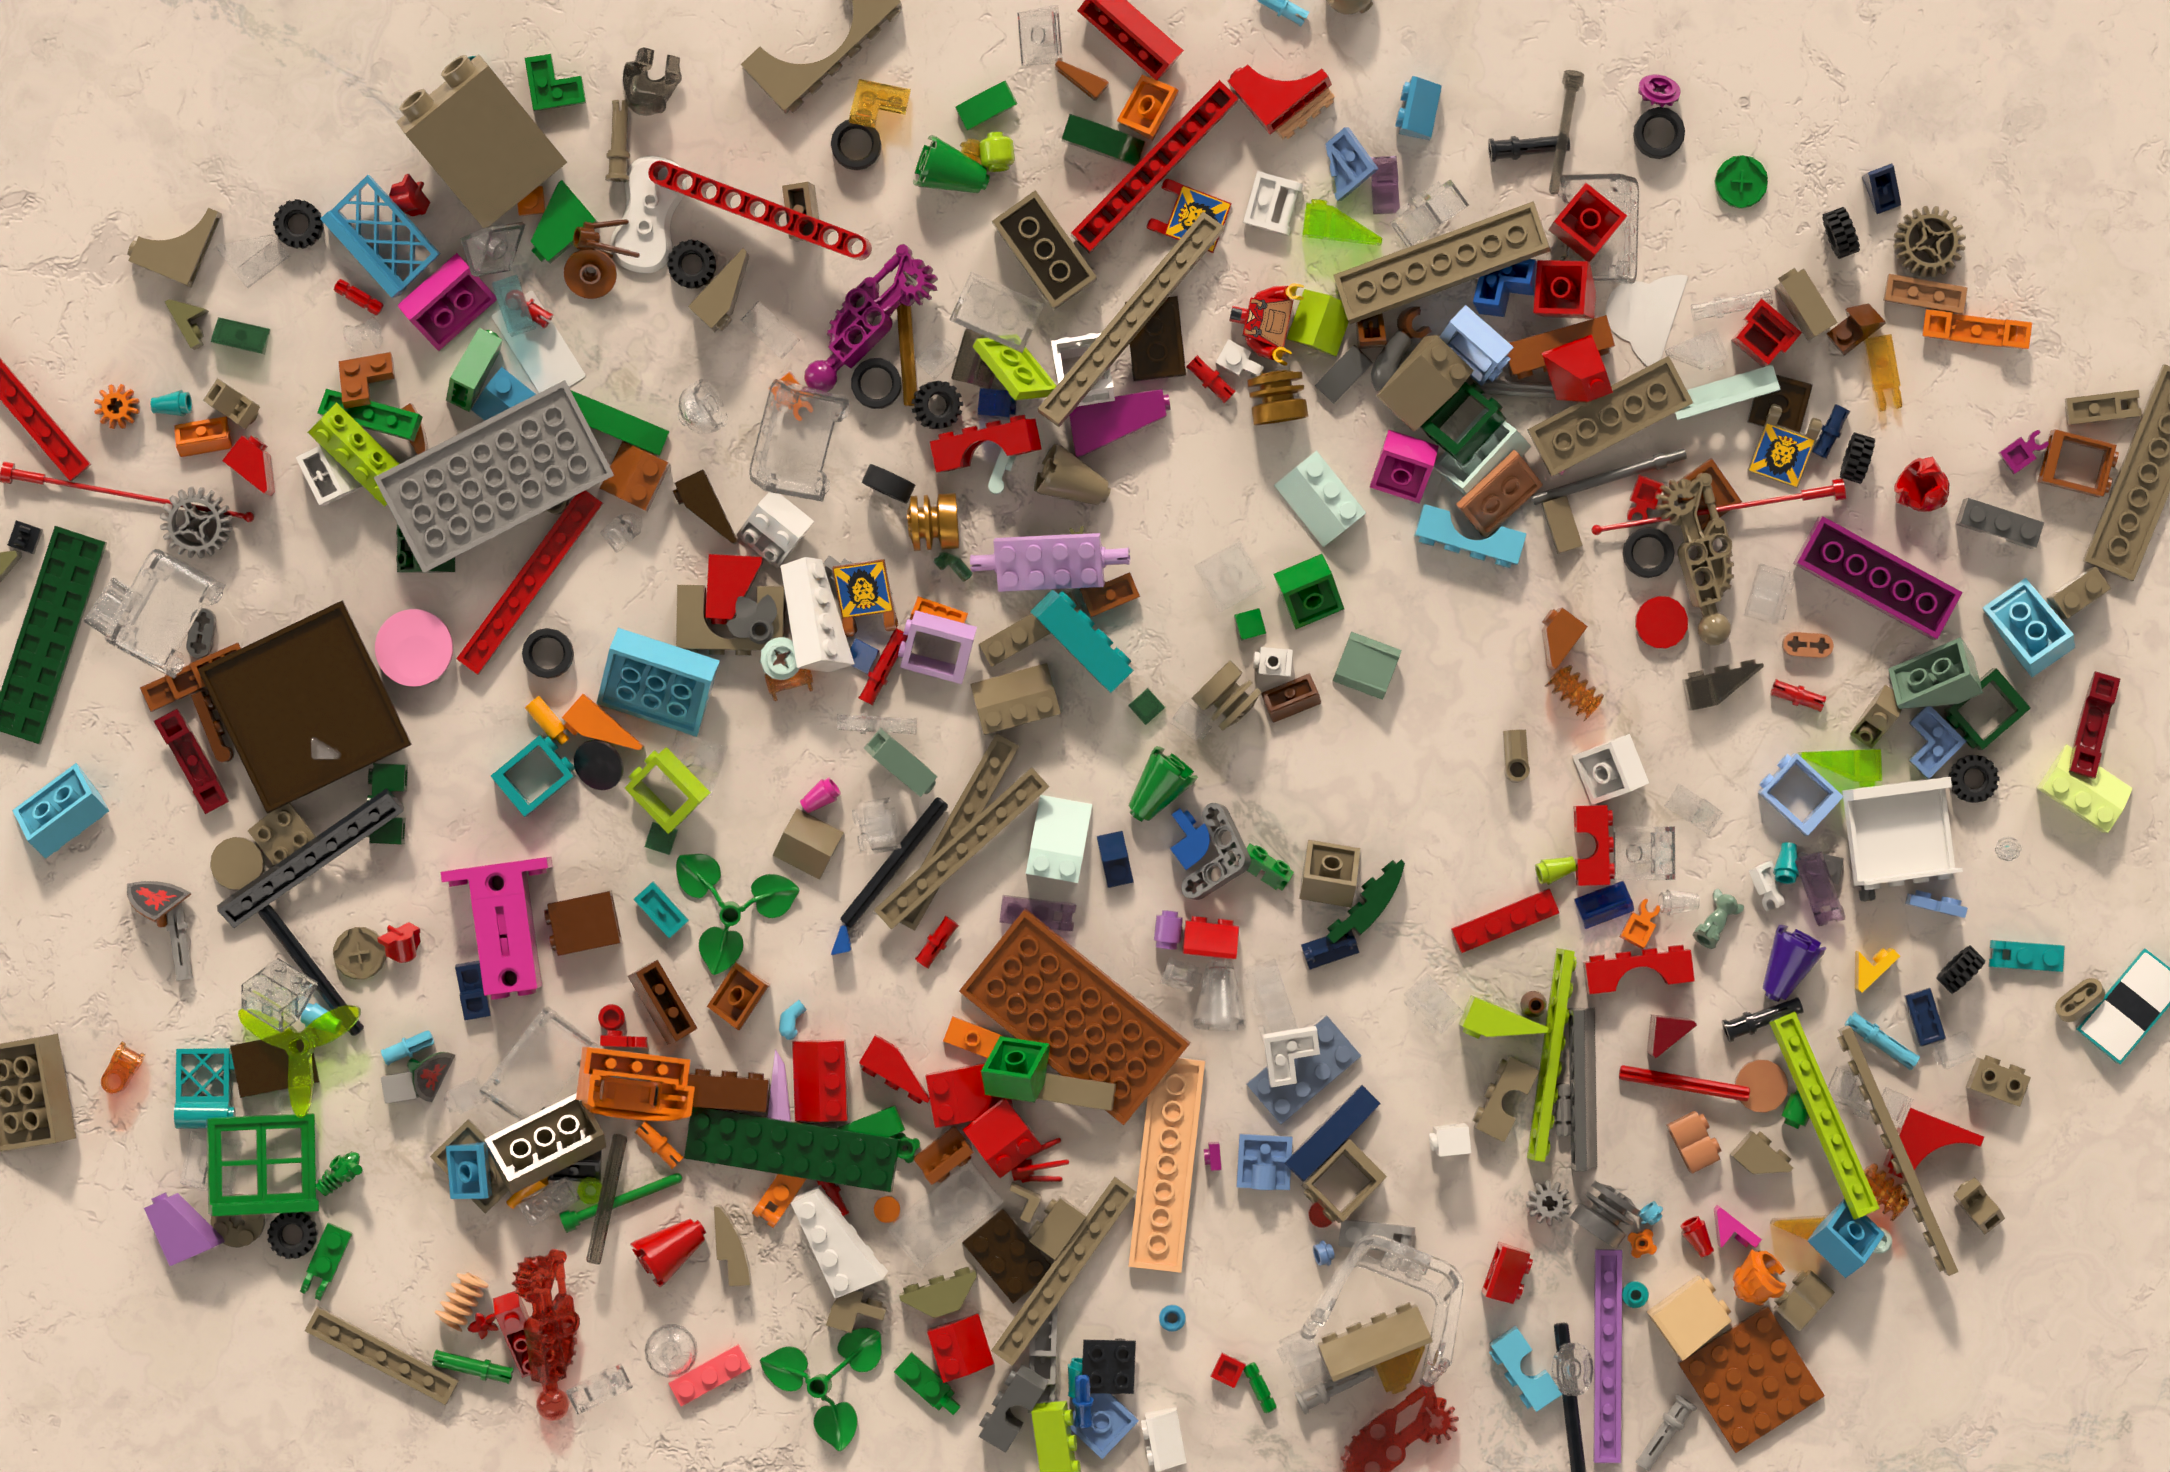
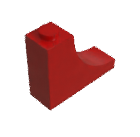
M1248 64L1243 68L1236 69L1231 74L1230 79L1227 80L1233 93L1270 135L1332 85L1329 76L1322 68L1302 79L1280 81L1259 74Z
M1906 1106L1897 1128L1914 1171L1928 1154L1940 1147L1955 1143H1968L1981 1147L1984 1136ZM1889 1149L1883 1165L1890 1168L1889 1174L1903 1179L1901 1173L1896 1174L1890 1160L1894 1156L1891 1149Z

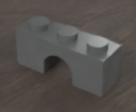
M1966 498L1963 499L1955 525L1980 533L1984 532L1999 536L2008 542L2033 549L2037 547L2044 522Z
M1021 1365L1017 1372L1012 1370L1004 1383L1008 1386L1005 1393L999 1391L991 1404L995 1406L992 1414L986 1412L979 1426L983 1429L978 1437L1006 1453L1024 1423L1012 1414L1010 1407L1020 1405L1032 1411L1049 1380L1024 1365Z

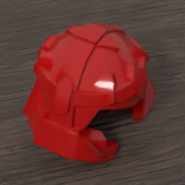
M1933 456L1913 460L1899 475L1894 486L1897 503L1906 507L1909 506L1916 511L1930 512L1940 507L1942 508L1948 502L1950 483Z

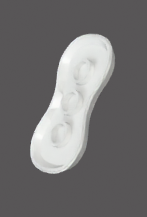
M657 156L640 157L628 168L627 175L629 176V181L624 183L626 209L621 220L627 219L629 223L617 226L610 240L611 246L640 254L638 258L611 252L617 264L627 270L638 273L657 272L667 264L669 253L671 254L672 252L671 219L676 207L684 196L661 187L650 180L648 170L655 161H665L680 167L671 160ZM666 167L658 172V179L660 181L668 176V169ZM686 178L682 182L684 190H686Z

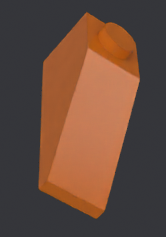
M582 694L562 717L566 721L563 726L573 735L580 733L582 736L636 750H642L645 747L585 694Z

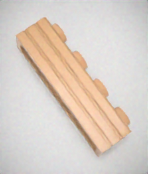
M1329 88L1279 127L1276 130L1277 134L1282 140L1291 138L1295 134L1294 130L1298 127L1302 129L1308 124L1307 120L1310 117L1314 119L1321 113L1320 109L1324 106L1328 108L1334 103V94Z

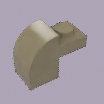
M218 378L203 399L208 405L244 429H247L256 420L258 410L260 409L257 403Z
M1975 1177L1970 1181L1962 1183L1957 1192L1954 1193L1953 1197L1984 1235L2005 1219L2000 1208L1987 1195L1983 1186Z
M858 1289L836 1298L830 1310L826 1326L852 1333L857 1313L883 1320L887 1307H883V1302L877 1299L868 1298L867 1301L862 1300L865 1290Z

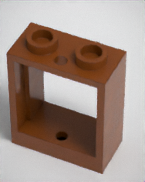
M2056 429L2051 430L2048 438L2049 445L2044 453L2037 482L2098 498L2104 497L2105 493H2109L2112 484V478L2109 477L2111 467L2116 466L2119 452H2116L2117 445ZM2063 441L2104 451L2095 488L2054 478Z

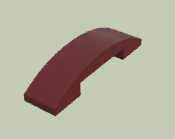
M2097 671L2094 672L2080 714L2071 753L2069 772L2093 779L2096 778L2102 755L2100 751L2111 707L2116 700L2120 678Z
M178 708L156 719L154 723L166 745L168 744L193 788V793L204 813L207 814L228 803V797L211 763Z

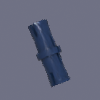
M1837 404L1834 405L1829 419L1825 425H1822V432L1812 449L1813 453L1827 459L1836 439L1840 438L1842 426L1851 411Z

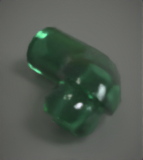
M938 553L939 556L934 559V563L940 570H944L949 565L963 582L968 580L973 574L961 558L950 553Z

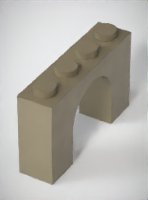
M677 585L676 647L698 653V649L709 650V655H725V650H735V655H751V650L761 651L767 644L754 643L750 638L726 639L716 635L708 626L705 618L706 586ZM757 586V604L768 594L773 598L777 607V616L772 623L774 633L770 640L784 637V587ZM758 626L755 631L758 636H762L766 630L764 626Z

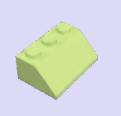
M2066 744L2037 786V789L2099 831L2109 833L2123 812L2133 788L2100 766L2098 767L2095 779L2069 772L2072 747Z

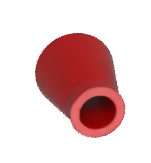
M1695 1216L1681 1224V1234L1698 1252L1701 1258L1710 1255L1714 1251L1704 1220H1701L1699 1216Z

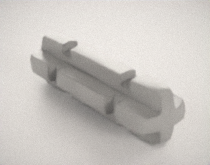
M1557 1084L1556 1120L1558 1124H1556V1134L1559 1136H1569L1571 1134V1125L1569 1124V1121H1571V1099H1568L1570 1085Z

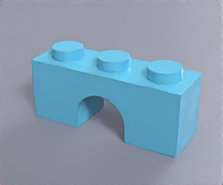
M1516 1326L1489 1343L1493 1348L1489 1352L1497 1365L1504 1364L1508 1370L1504 1374L1512 1387L1519 1386L1523 1392L1519 1397L1527 1409L1533 1407L1537 1412L1562 1395V1392L1546 1369L1535 1376H1528L1522 1373L1520 1368L1521 1360L1532 1351V1348Z

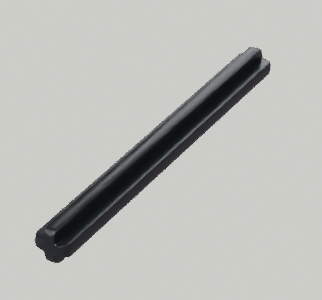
M939 797L934 799L840 918L846 926L852 928L943 815L948 808V804Z
M267 905L258 911L259 916L335 1015L342 1019V1024L352 1036L359 1034L364 1029V1026L272 906Z
M1561 1322L1554 1324L1570 1466L1571 1472H1586L1569 1325Z

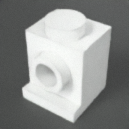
M1260 647V652H1255L1253 668H1258V674L1290 677L1293 650ZM1271 656L1278 659V664L1275 667L1268 664V659Z

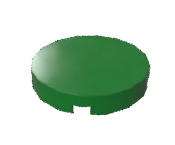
M1744 155L1733 156L1724 161L1717 170L1714 180L1715 189L1720 199L1727 205L1739 209L1748 208L1758 203L1765 195L1768 176L1762 163L1755 158Z

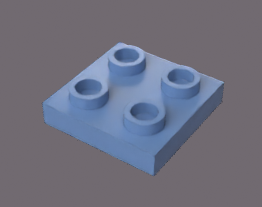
M1239 1134L1236 1187L1257 1190H1290L1291 1170L1285 1162L1292 1155L1293 1137Z

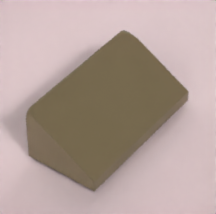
M1567 496L1541 503L1557 554L1583 546Z

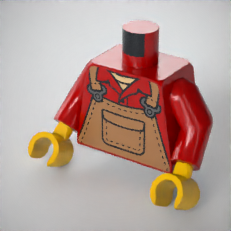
M1296 283L1289 286H1273L1257 292L1254 298H1250L1248 309L1232 306L1229 319L1230 322L1244 324L1242 336L1246 337V344L1258 356L1275 360L1283 366L1288 365V363L1282 360V356L1286 353L1292 355L1291 351L1284 348L1294 301L1292 299H1304L1303 296L1296 295V290L1300 287L1304 288V285Z

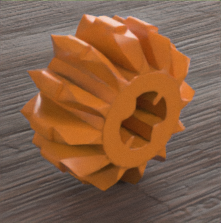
M111 384L108 385L109 394L104 390H100L99 393L104 399L103 401L95 399L94 403L102 405V408L96 409L94 412L96 415L104 414L100 419L102 424L109 421V428L115 429L118 422L120 428L124 429L126 428L125 419L132 424L135 422L134 418L130 415L131 413H140L139 409L133 408V405L140 403L138 398L130 399L134 395L132 389L125 392V385L120 384L116 391L115 386ZM116 400L119 403H123V406L119 408V413L112 410Z

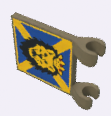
M1772 404L1747 471L1798 489L1815 441L1822 428V422L1820 419L1812 418L1806 435L1779 426L1777 422L1781 416L1782 409L1780 405Z

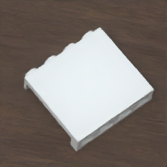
M1951 777L1842 790L1854 886L1864 885V890L1879 889L1880 883L1885 882L1889 883V887L1905 885L1904 880L1913 879V883L1929 882V876L1937 875L1938 880L1954 878L1953 873L1963 872L1962 868H1955L1945 790V788L1952 787Z

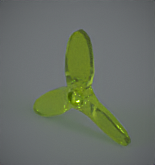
M345 1005L328 1011L313 1020L302 1032H298L287 1021L266 1010L256 1007L240 1009L238 1017L246 1029L264 1042L286 1050V1053L289 1055L288 1091L290 1103L296 1116L299 1118L305 1117L310 1110L313 1096L312 1053L315 1048L335 1041L350 1030L359 1020L361 1015L360 1007ZM298 1039H301L304 1043V1049L301 1053L296 1048Z

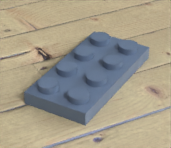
M1327 1015L1314 1025L1317 1029L1320 1055L1294 1059L1296 1084L1270 1087L1267 1066L1246 1083L1280 1124L1284 1123L1361 1057V1054Z

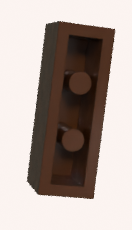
M658 960L650 962L628 975L630 982L667 1045L677 1042L698 1029Z
M695 1069V1073H690L688 1076V1086L695 1087L692 1107L766 1112L768 1109L770 1079L764 1078V1073L748 1072V1077L737 1076V1071L722 1070L721 1075H713L710 1069Z

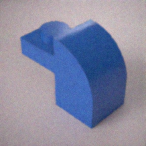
M1179 808L1171 815L1187 836L1170 849L1184 869L1187 870L1206 854L1210 836L1204 823L1195 829L1193 825L1196 823V820L1188 810L1182 812Z

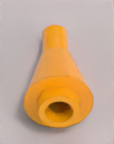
M548 1177L514 1193L506 1201L507 1205L514 1209L524 1198L549 1185Z

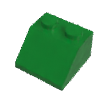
M1323 554L1273 574L1295 629L1344 610L1335 580Z
M1000 1036L981 1070L985 1095L1035 1103L1045 1083L1050 1045L1048 1043Z

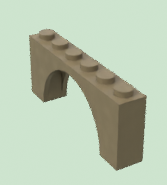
M852 0L853 20L849 34L843 44L825 59L808 64H794L773 57L760 46L741 63V66L785 114L789 110L793 113L804 103L802 98L809 92L813 95L822 87L823 83L821 80L828 74L831 77L843 67L841 62L847 56L853 58L862 49L860 44L867 37L869 40H872L882 30L879 27L886 20L891 22L900 14L901 1Z

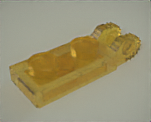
M1892 334L1865 339L1864 343L1873 392L1875 391L1879 411H1886L1887 403L1883 392L1885 389H1892L1895 408H1902L1901 391L1899 389L1901 385Z

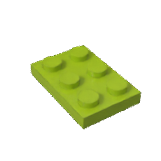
M1017 336L976 339L973 348L1015 400L1045 398L1057 386Z

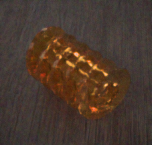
M1571 665L1564 668L1561 667L1544 686L1548 687L1554 684L1552 694L1554 695L1561 691L1560 701L1562 702L1569 698L1568 708L1571 709L1577 705L1578 709L1575 715L1579 716L1585 713V721L1601 704L1604 695L1600 693L1594 696L1596 691L1594 686L1586 689L1587 679L1578 682L1579 672L1570 675Z
M1873 1163L1863 1171L1874 1196L1877 1198L1878 1206L1885 1205L1882 1213L1885 1215L1890 1211L1893 1212L1890 1218L1893 1222L1907 1208L1910 1202L1909 1198L1907 1199L1904 1192L1901 1193L1902 1186L1900 1184L1893 1186L1894 1179L1892 1177L1885 1179L1886 1172L1884 1170L1877 1172L1878 1165Z

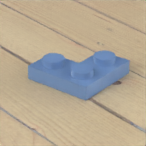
M1931 706L1924 707L1909 722L1927 741L1909 761L1927 779H1930L1966 741Z
M1916 890L1915 895L1907 894L1905 904L1957 917H1966L1968 908L1961 906V900L1942 896L1941 901L1931 899V893Z

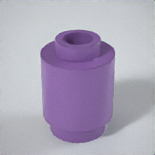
M1162 910V915H1156L1154 940L1156 941L1157 948L1177 949V943H1180L1183 921L1182 917H1178V912Z

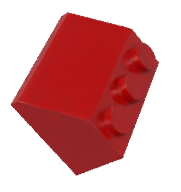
M846 1040L792 1041L795 1121H847Z

